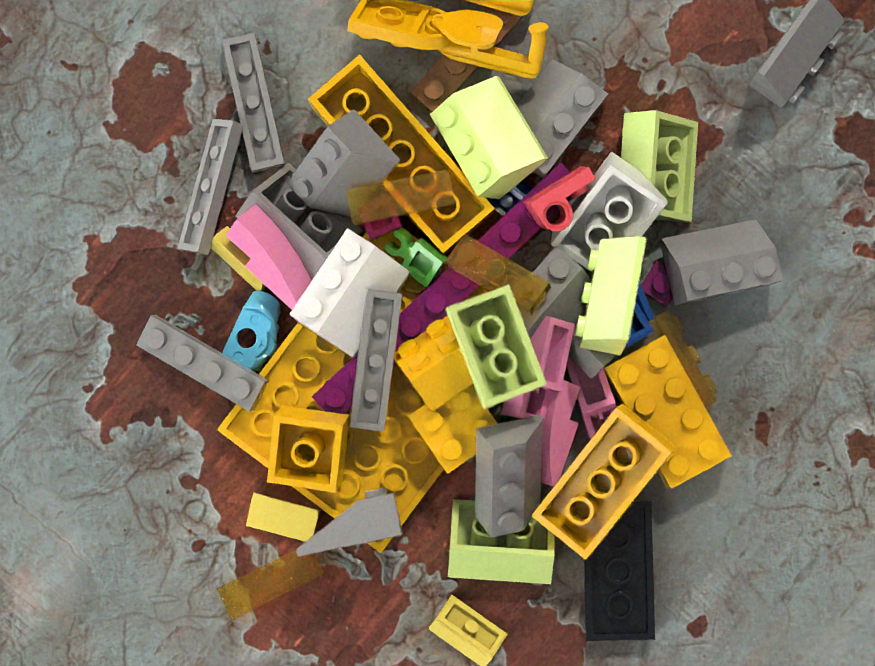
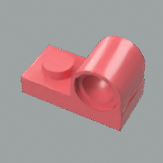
M580 166L526 199L523 203L540 227L558 232L565 230L573 219V211L566 197L570 195L573 199L588 191L590 188L587 184L594 181L595 177L589 167ZM556 205L560 210V217L556 222L550 224L547 221L546 212L549 207Z

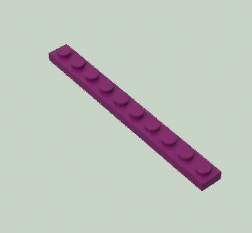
M562 163L558 164L400 313L395 352L402 343L414 339L426 331L432 322L442 320L448 316L445 308L465 301L542 228L535 222L523 201L569 174L570 171ZM570 195L566 197L568 202L572 200ZM556 205L549 207L546 212L548 222L560 211ZM358 354L312 396L324 411L345 414L351 408ZM395 360L393 361V368L397 365Z

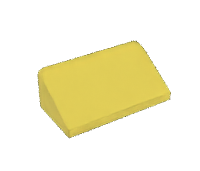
M226 226L212 239L211 249L255 290L263 291L266 286L245 267L251 258L226 236L230 229Z
M253 493L246 526L306 542L315 534L321 510Z
M453 595L450 596L429 626L431 632L479 666H486L492 660L508 635Z

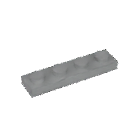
M251 33L222 40L239 120L243 124L242 133L251 171L254 173L284 166L285 162L256 35Z
M212 120L178 249L203 255L209 254L219 213L223 207L227 184L232 174L235 154L240 144L243 124L232 120Z
M372 289L366 290L349 419L350 428L384 432L402 300L401 293Z
M157 315L150 316L136 344L138 347L249 412L255 410L269 380Z

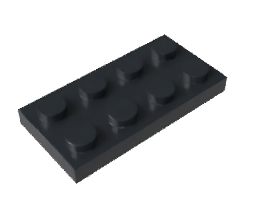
M637 501L632 503L593 554L586 560L583 558L586 641L655 640L651 501Z

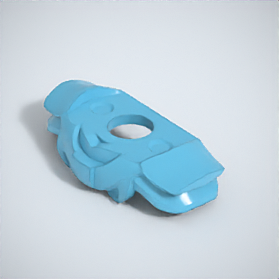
M254 291L243 306L222 353L254 372L260 371L269 357L273 356L277 347L276 340L280 329L277 321L281 314L279 301L266 292ZM244 329H252L256 334V342L250 348H242L238 343V335Z

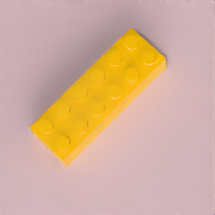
M360 54L308 98L311 108L327 126L354 109L398 156L400 162L381 184V188L430 244L444 256L494 214L495 208L486 198L476 195L462 170Z

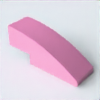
M255 204L236 219L226 236L251 258L245 267L293 310L311 283V279L288 239L267 214Z
M548 316L544 318L530 341L547 385L504 401L501 415L517 419L541 415L544 424L551 390L561 392L575 324Z
M568 356L566 370L570 383L580 386L576 402L590 441L615 410L616 403L604 369L591 379Z
M563 380L561 392L551 390L543 424L541 483L552 487L561 478L579 424L570 420L580 386Z

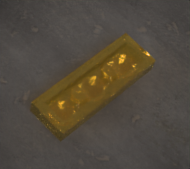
M448 169L346 190L353 226L455 205Z
M464 234L445 260L448 267L489 291L510 285L517 307L531 316L551 289L548 281Z
M665 311L654 317L652 321L660 336L666 335L704 406L707 407L716 402L717 400L713 394L718 392L717 388L708 374L702 375L697 364L701 363L700 357L692 345L686 346L681 337L684 329L677 316L673 315L670 317L668 311Z
M295 550L217 588L231 619H234L325 573L315 553L297 557Z

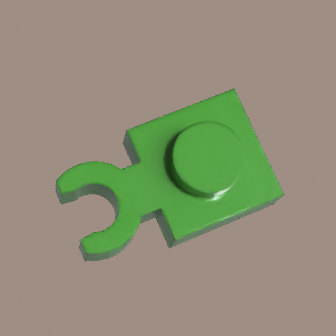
M399 228L394 231L393 235L400 240L401 247L392 241L386 244L384 248L390 255L401 256L405 259L401 265L411 272L410 275L427 288L434 282L448 258L423 238L414 243L411 234L406 229Z

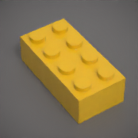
M666 335L603 368L607 380L620 404L627 406L677 446L658 471L667 489H673L732 456Z
M621 404L615 408L531 516L586 560L605 539L677 446L627 406Z

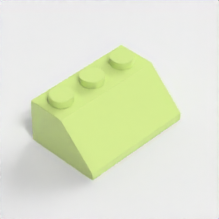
M498 76L453 93L430 113L431 118L478 197L501 199L548 159Z
M657 110L624 113L621 158L640 170L668 201L655 220L692 222L698 122Z
M645 237L601 239L597 250L591 249L587 270H593L591 283L585 282L581 303L587 304L585 316L579 315L575 336L581 337L579 348L621 355L629 339L646 243Z
M510 285L445 308L483 409L547 385Z
M453 499L448 577L551 584L555 535L532 517L523 531L491 538L475 517V501Z

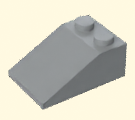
M386 488L365 492L366 499L358 500L297 548V557L402 535L403 531L395 493L387 494Z

